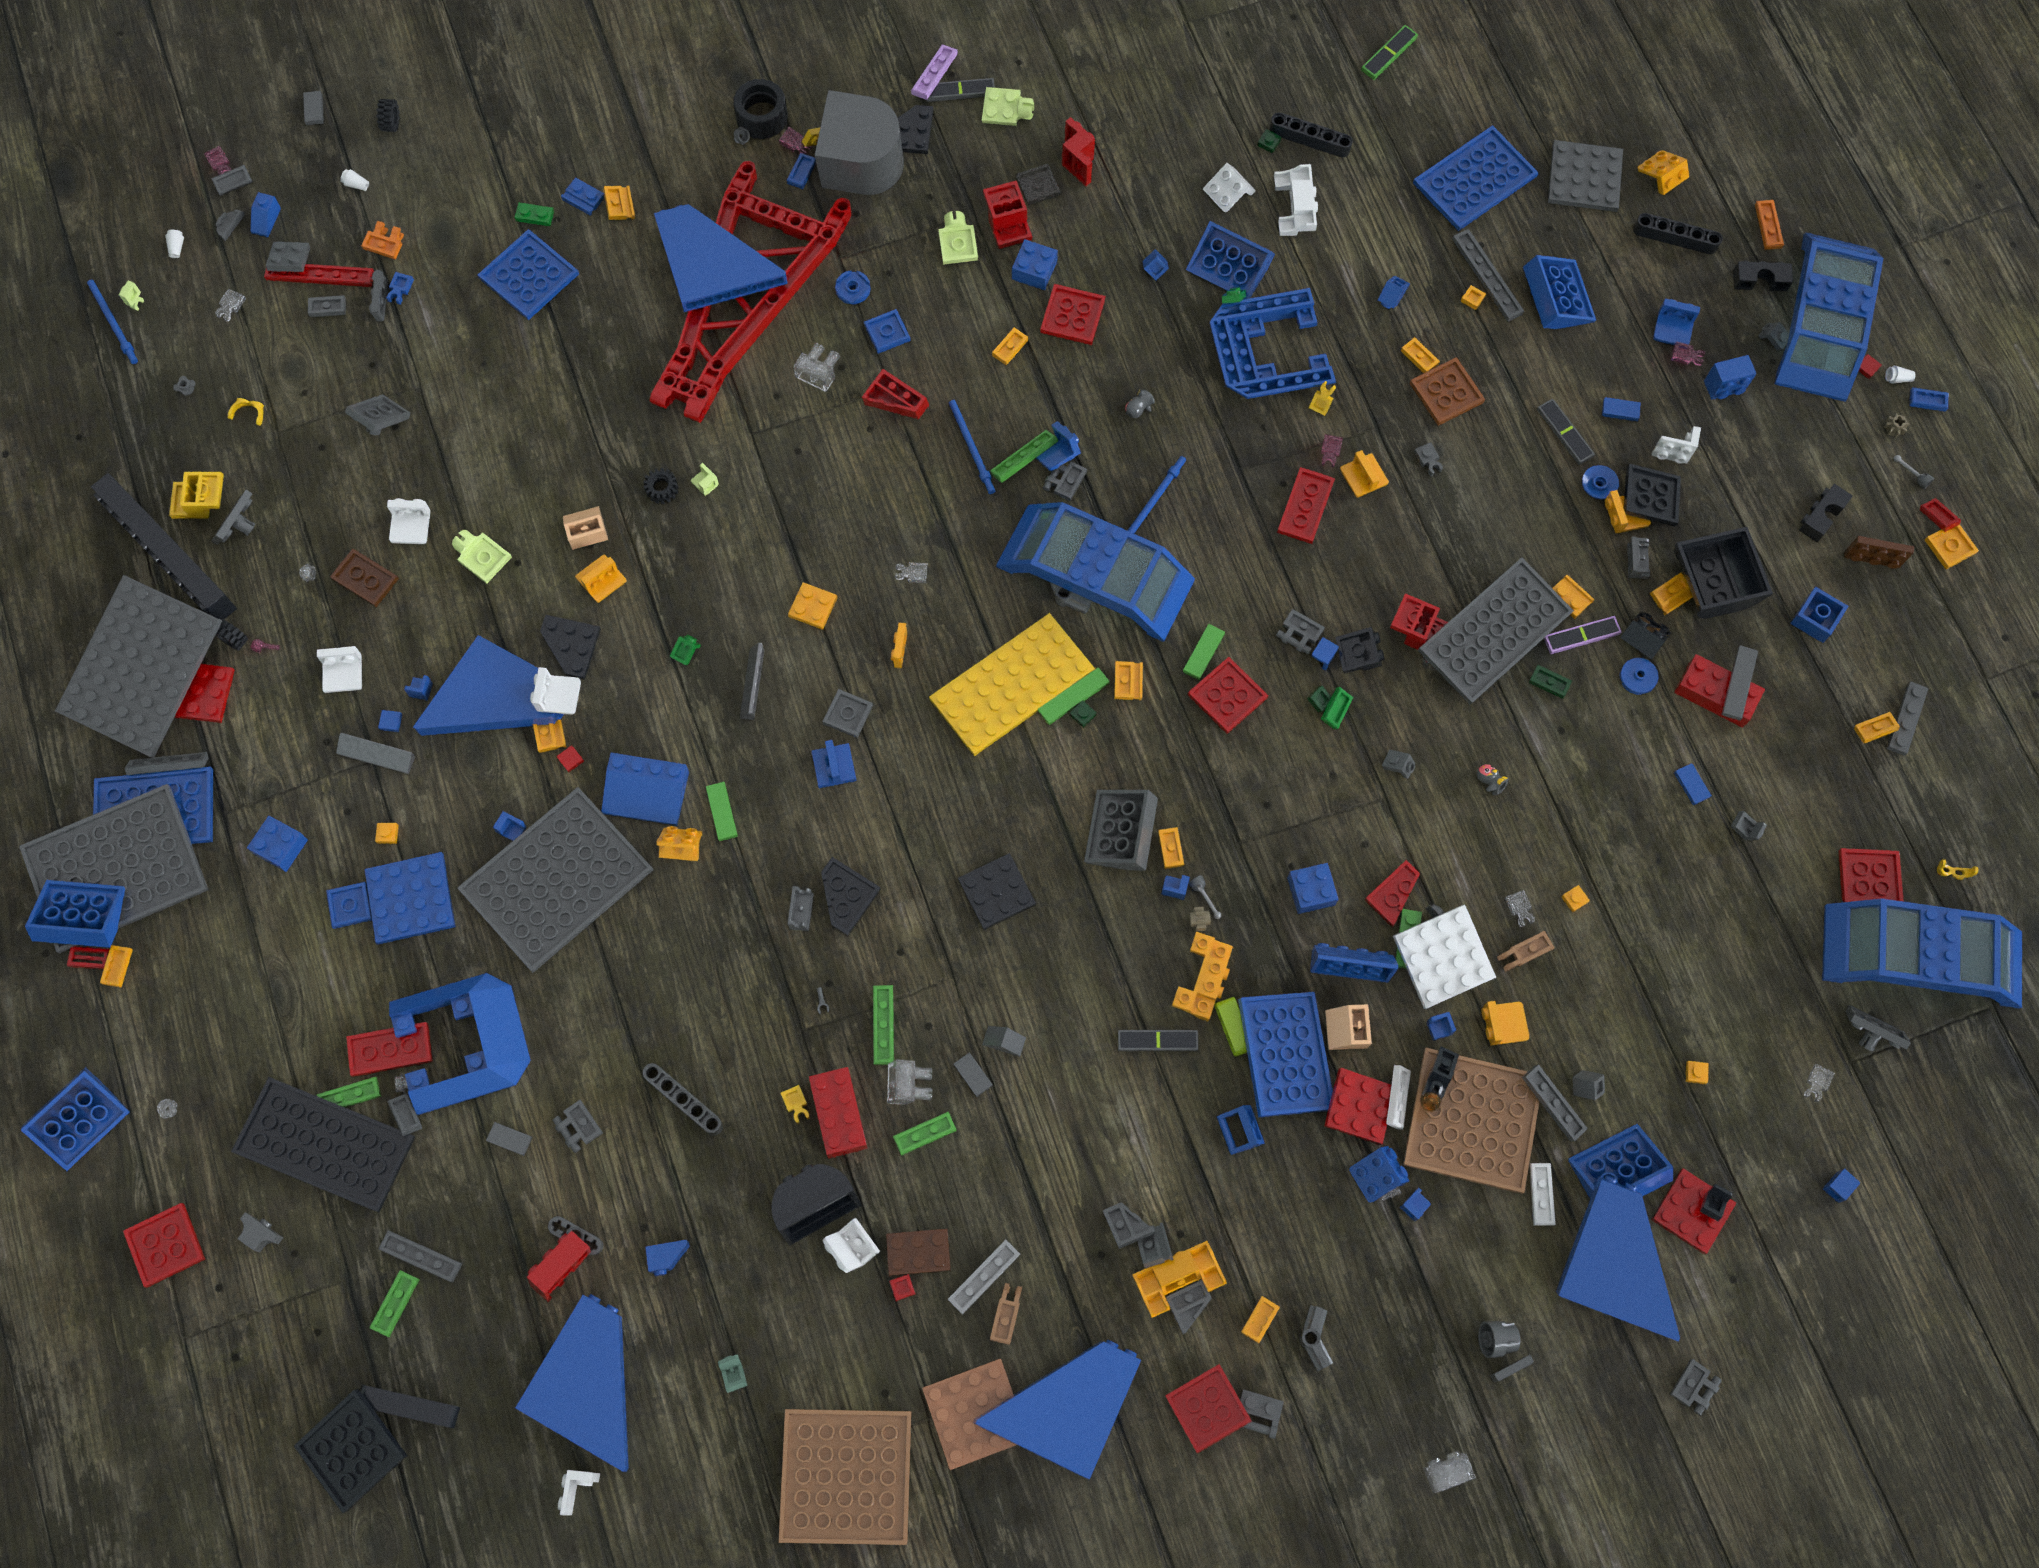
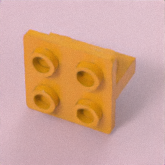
M1362 450L1356 452L1352 462L1340 467L1356 498L1384 487L1389 483L1372 453L1365 455Z
M606 555L599 557L575 576L597 603L627 582L626 578L617 569L614 560L611 557L607 558Z
M674 826L664 828L656 844L659 846V858L698 861L699 840L702 836V831H697L694 828L678 829Z

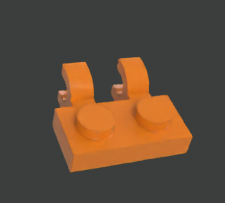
M377 221L374 231L367 232L361 246L364 250L396 260L402 247L401 240L404 234L400 232V228L393 226L390 237H386L388 229L384 227L385 224L383 222Z

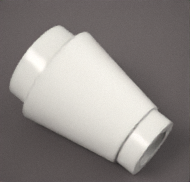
M351 169L343 171L341 182L344 183V186L367 190L369 181Z
M168 230L165 237L169 257L179 258L184 236H182L181 231Z
M1894 365L1886 370L1885 379L1891 384L1912 382L1915 379V372Z

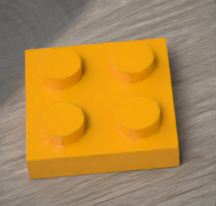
M1960 525L1946 532L1941 529L1925 539L1927 545L1946 570L1979 551Z
M802 583L788 613V617L823 630L837 600V595Z

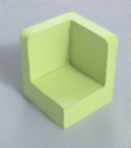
M702 463L700 464L701 472L692 478L691 482L706 496L719 483L717 476Z

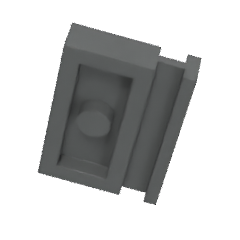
M1163 1223L1156 1227L1152 1226L1155 1234L1137 1241L1145 1268L1165 1263L1164 1261L1168 1259L1174 1260Z

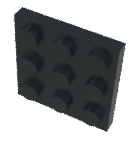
M1629 463L1626 467L1625 514L1675 527L1679 522L1681 476Z
M1010 853L958 878L983 930L1036 905Z

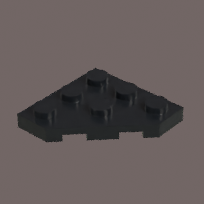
M915 105L898 117L903 152L928 154L934 111L933 106Z
M545 615L540 632L566 676L585 680L601 630L600 626Z
M832 857L821 872L830 921L833 928L848 937L881 888Z

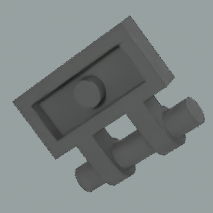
M1070 462L1068 467L1062 464L1059 468L1052 470L1050 476L1046 477L1043 489L1049 491L1054 486L1056 487L1054 490L1055 495L1071 501L1086 475L1087 469L1073 462ZM1062 473V478L1060 480L1056 479L1058 474Z
M1292 609L1282 625L1288 629L1287 632L1279 630L1276 636L1282 639L1281 642L1289 643L1296 647L1297 651H1303L1309 655L1312 648L1306 645L1309 641L1315 645L1325 627ZM1292 634H1297L1302 637V640L1299 641L1293 638Z
M578 1100L563 1111L567 1116L565 1120L562 1121L559 1116L552 1120L556 1125V1131L562 1134L566 1140L565 1144L574 1153L581 1150L577 1143L579 1140L582 1139L587 1145L603 1134L581 1100ZM571 1124L577 1131L573 1136L568 1130Z
M1690 1359L1669 1395L1687 1407H1690L1694 1401L1697 1404L1694 1412L1701 1416L1703 1411L1707 1410L1710 1406L1709 1401L1712 1396L1717 1394L1720 1389L1718 1386L1722 1380L1717 1376H1714L1711 1381L1708 1380L1707 1377L1711 1371L1694 1359ZM1704 1386L1706 1388V1391L1704 1392L1703 1396L1700 1397L1698 1395V1392L1700 1391L1701 1387Z

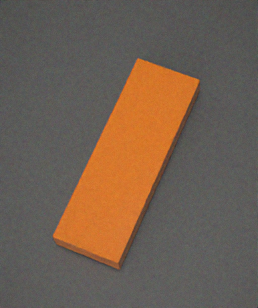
M1774 200L1756 201L1755 209L1765 250L1782 249L1784 242Z

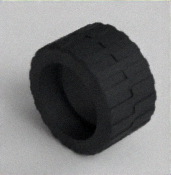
M753 79L742 84L735 92L733 105L736 121L739 127L749 131L750 137L755 139L772 138L784 129V126L787 124L788 113L785 95L779 85L770 80ZM757 103H769L775 106L770 113L761 116L746 112L749 107Z

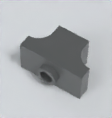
M246 1212L240 1218L244 1229L238 1240L252 1250L260 1253L267 1244L275 1243L279 1245L283 1237L270 1228L272 1224L265 1219L258 1220Z

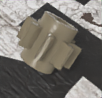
M1896 413L1894 417L1889 416L1887 418L1884 428L1888 435L1897 438L1899 434L1904 435L1907 432L1906 428L1909 423L1905 416L1903 417Z
M1203 906L1194 907V912L1189 913L1190 927H1196V931H1206V926L1211 925L1210 912L1204 911Z

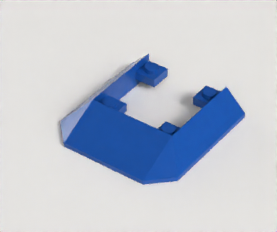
M1310 288L1244 299L1241 302L1223 303L1209 324L1226 387L1250 399L1321 386L1325 381H1327L1326 385L1336 383L1332 366L1329 365L1326 354L1310 356L1308 358L1310 370L1277 375L1274 363L1256 366L1249 338L1265 335L1263 323L1296 317L1299 329L1317 326L1318 322L1313 308L1314 301Z
M485 973L389 1002V1016L391 1017L397 1038L417 1032L413 1018L414 1015L452 1005L456 1021L474 1015L483 1051L464 1056L468 1074L431 1085L425 1068L405 1074L409 1090L408 1094L417 1115L517 1085L531 1059L511 985Z

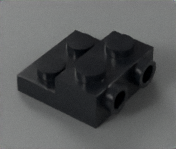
M1372 627L1335 637L1337 646H1339L1338 651L1344 674L1360 669L1366 671L1382 666V661L1385 660L1383 650L1378 648V643H1381L1379 633L1375 632Z

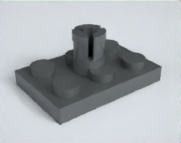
M383 394L347 406L345 411L353 420L366 426V431L370 432L369 434L380 435L381 429L409 419L411 414Z
M245 490L241 494L211 542L216 545L220 542L224 543L232 533L231 526L243 532L246 536L250 534L255 523L246 519L240 512L244 513L253 501L250 499L251 492Z
M1851 1005L1846 1009L1847 1016L1850 1022H1852L1851 1025L1859 1030L1866 1029L1864 1036L1858 1043L1861 1046H1865V1049L1874 1051L1875 1046L1882 1037L1889 1040L1888 1043L1898 1049L1900 1047L1908 1049L1911 1044L1904 1031Z

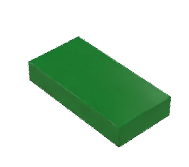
M1337 687L1321 720L1333 729H1338L1353 697L1341 687Z

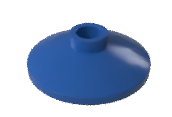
M1596 465L1586 470L1582 477V485L1586 493L1591 497L1606 499L1610 491L1618 490L1619 479L1616 473L1609 467Z

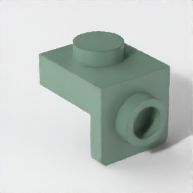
M738 1355L727 1356L723 1360L718 1361L727 1393L748 1386Z

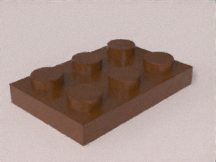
M1857 536L1845 550L1844 558L1896 569L1900 568L1914 553V546Z
M355 549L349 552L330 576L334 582L374 607L380 604L399 580L397 575Z
M948 1229L886 1234L889 1276L951 1271Z

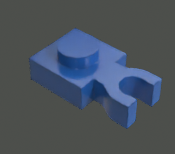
M395 272L389 285L391 292L386 297L388 302H392V299L397 297L396 302L401 305L402 295H408L414 281L412 276Z

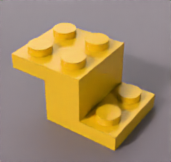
M184 472L183 482H173L169 516L172 519L209 518L210 509H220L223 473Z

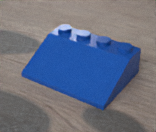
M1210 221L1186 270L1227 291L1230 288L1240 287L1241 290H1246V297L1244 299H1250L1268 270L1275 254Z
M1536 255L1523 266L1543 328L1561 329L1596 321L1576 260Z
M611 753L606 771L602 813L677 826L689 776L687 765Z
M46 880L25 928L32 941L110 948L118 930L125 887Z
M1324 943L1314 945L1312 949L1310 973L1388 983L1398 970V963L1394 956L1388 955V952L1385 951L1372 953L1363 948L1349 950V947L1346 946L1334 948Z
M85 1067L24 1123L21 1131L68 1171L130 1111Z
M1638 1124L1568 1159L1590 1199L1599 1176L1605 1178L1606 1175L1618 1180V1184L1624 1186L1625 1183L1638 1187L1637 1191L1642 1196L1673 1181V1166Z

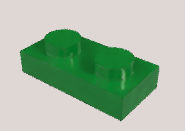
M519 202L514 218L518 222L550 226L554 210L552 207Z
M1240 287L1230 288L1222 296V304L1241 302L1246 297V290H1241Z

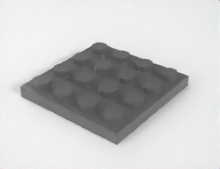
M1554 140L1552 144L1547 203L1617 212L1620 199L1623 149Z

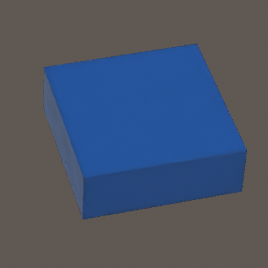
M382 710L378 728L384 731L399 732L403 714L401 712Z

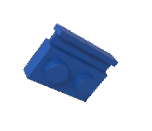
M576 177L567 187L564 195H561L563 201L590 216L592 211L596 210L605 198L604 193Z

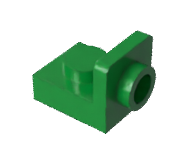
M690 635L680 636L669 657L684 665H688L695 649L700 648L701 644L697 643V639Z

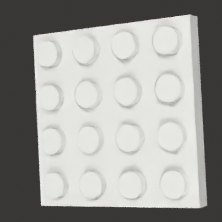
M1461 905L1393 936L1424 1009L1496 978L1465 905Z

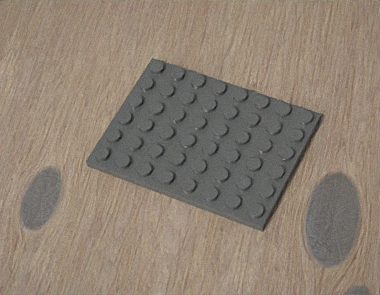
M123 575L55 712L149 757H155L222 620Z
M168 784L19 846L37 898L46 880L124 886L125 892L118 929L209 890L173 792ZM54 943L57 953H62L71 947L79 946Z
M577 787L457 888L529 970L534 973L651 873L653 868L581 789Z

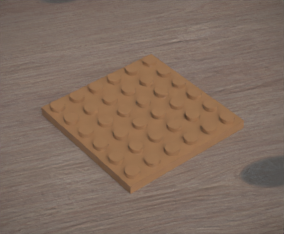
M1425 1048L1403 1166L1523 1194L1525 1192L1540 1102L1522 1079L1527 1071L1459 1055L1452 1079L1446 1089L1442 1102L1438 1108L1433 1109L1423 1105L1420 1098L1438 1050Z
M785 1409L779 1543L907 1545L912 1412Z

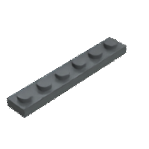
M1467 229L1454 235L1453 242L1507 322L1523 315V308L1470 230Z

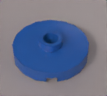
M846 271L836 280V295L844 303L859 304L865 301L870 294V281L860 271Z
M1643 658L1628 660L1621 668L1619 674L1623 687L1636 695L1651 692L1657 685L1659 678L1654 664ZM1637 673H1641L1643 677H1639Z

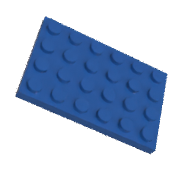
M1492 125L1416 177L1413 184L1459 231L1537 177L1538 172Z
M211 767L95 778L93 815L168 784L173 792L191 844L213 842V769Z
M1315 992L1242 997L1238 999L1258 1118L1328 1111L1333 1090Z

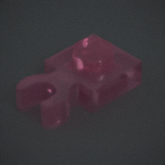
M788 127L779 140L780 144L792 152L798 149L799 153L807 155V151L803 148H808L809 150L812 148V146L805 147L802 143L804 136Z
M220 146L204 153L213 170L218 169L219 175L231 170L227 166L230 162Z
M1676 342L1671 360L1687 365L1690 361L1695 365H1702L1704 360L1699 359L1697 356L1703 357L1705 351H1693L1694 346Z
M1325 434L1321 454H1325L1322 458V466H1324L1326 460L1332 462V468L1335 466L1336 457L1340 455L1343 438Z

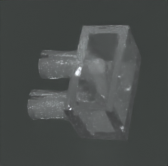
M815 343L808 355L803 352L793 366L796 378L827 392L835 379L834 365L840 358V355L837 352L834 354V351L831 350L825 361L821 362L818 358L825 348Z
M896 1059L888 1064L887 1103L907 1105L915 1101V1099L930 1101L932 1094H929V1092H932V1088L915 1087V1079L930 1081L932 1074L929 1073H932V1068L916 1067L915 1061Z
M1459 1451L1447 1454L1448 1459L1441 1462L1439 1458L1427 1462L1428 1467L1423 1469L1433 1493L1441 1492L1476 1478L1466 1453L1460 1454Z

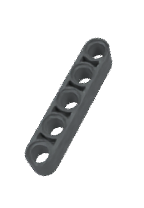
M651 1063L644 1067L643 1076L650 1085L711 1136L721 1133L723 1124L717 1115L658 1065ZM657 1070L658 1075L655 1078H649L650 1071ZM666 1083H673L670 1091L663 1090ZM680 1096H688V1100L686 1103H678V1099ZM696 1108L703 1109L699 1117L693 1116V1111ZM711 1121H717L718 1126L715 1129H708V1124Z

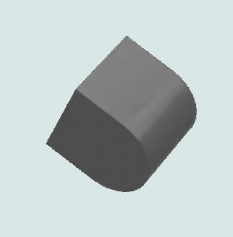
M828 90L815 151L822 188L874 195L890 189L899 180L904 168L898 118L888 104L874 97Z

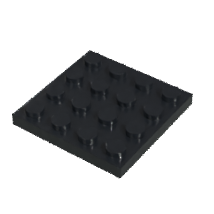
M359 1389L353 1390L294 1445L297 1452L342 1513L351 1509L408 1456Z

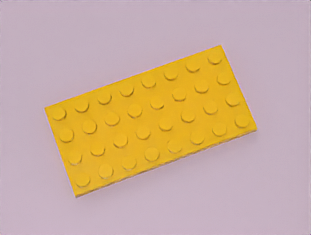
M1049 613L929 696V700L970 752L976 756L1037 713L1041 706L1094 671L1095 668Z

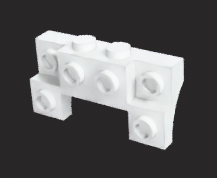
M1311 164L1299 165L1290 170L1275 172V191L1289 190L1292 216L1279 217L1280 236H1294L1299 231H1316L1318 203L1314 200V197H1316V186L1313 187Z

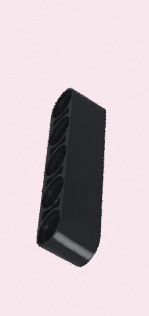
M1275 113L1271 118L1269 130L1283 139L1342 158L1350 154L1353 140L1347 134L1283 113Z
M1648 213L1640 214L1633 227L1634 233L1638 236L1706 254H1714L1723 240L1722 235L1717 231Z
M361 1385L360 1392L375 1411L455 1428L460 1411L458 1406Z

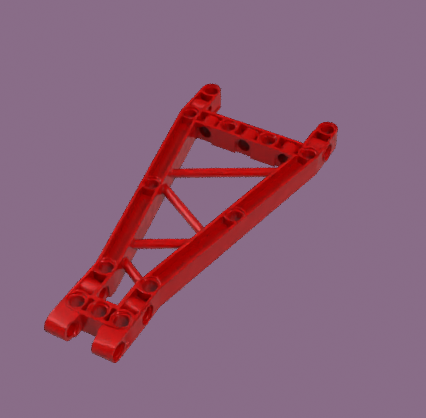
M751 161L741 163L724 193L715 223L733 235L738 217L741 214L751 218L754 222L770 228L774 227L782 230L787 235L810 242L807 246L757 251L764 257L799 255L785 270L788 284L770 288L753 310L742 296L735 298L747 313L745 319L707 323L712 305L688 311L678 347L653 389L650 403L667 409L674 399L686 403L684 417L699 423L702 422L726 375L836 246L851 218V206L848 199H837L824 222L818 221L750 194L757 180L755 165ZM737 327L713 357L701 343L704 330ZM699 350L708 363L696 382L686 378V375L694 366Z

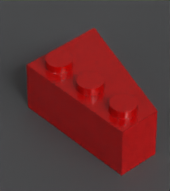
M884 369L881 370L862 396V400L867 406L919 419L929 406L925 396Z
M573 1231L562 1235L557 1242L558 1245L553 1250L549 1249L544 1254V1260L539 1265L535 1264L528 1271L527 1279L530 1286L547 1302L552 1299L550 1296L552 1291L557 1286L562 1287L565 1283L563 1280L571 1272H574L591 1252L590 1247Z

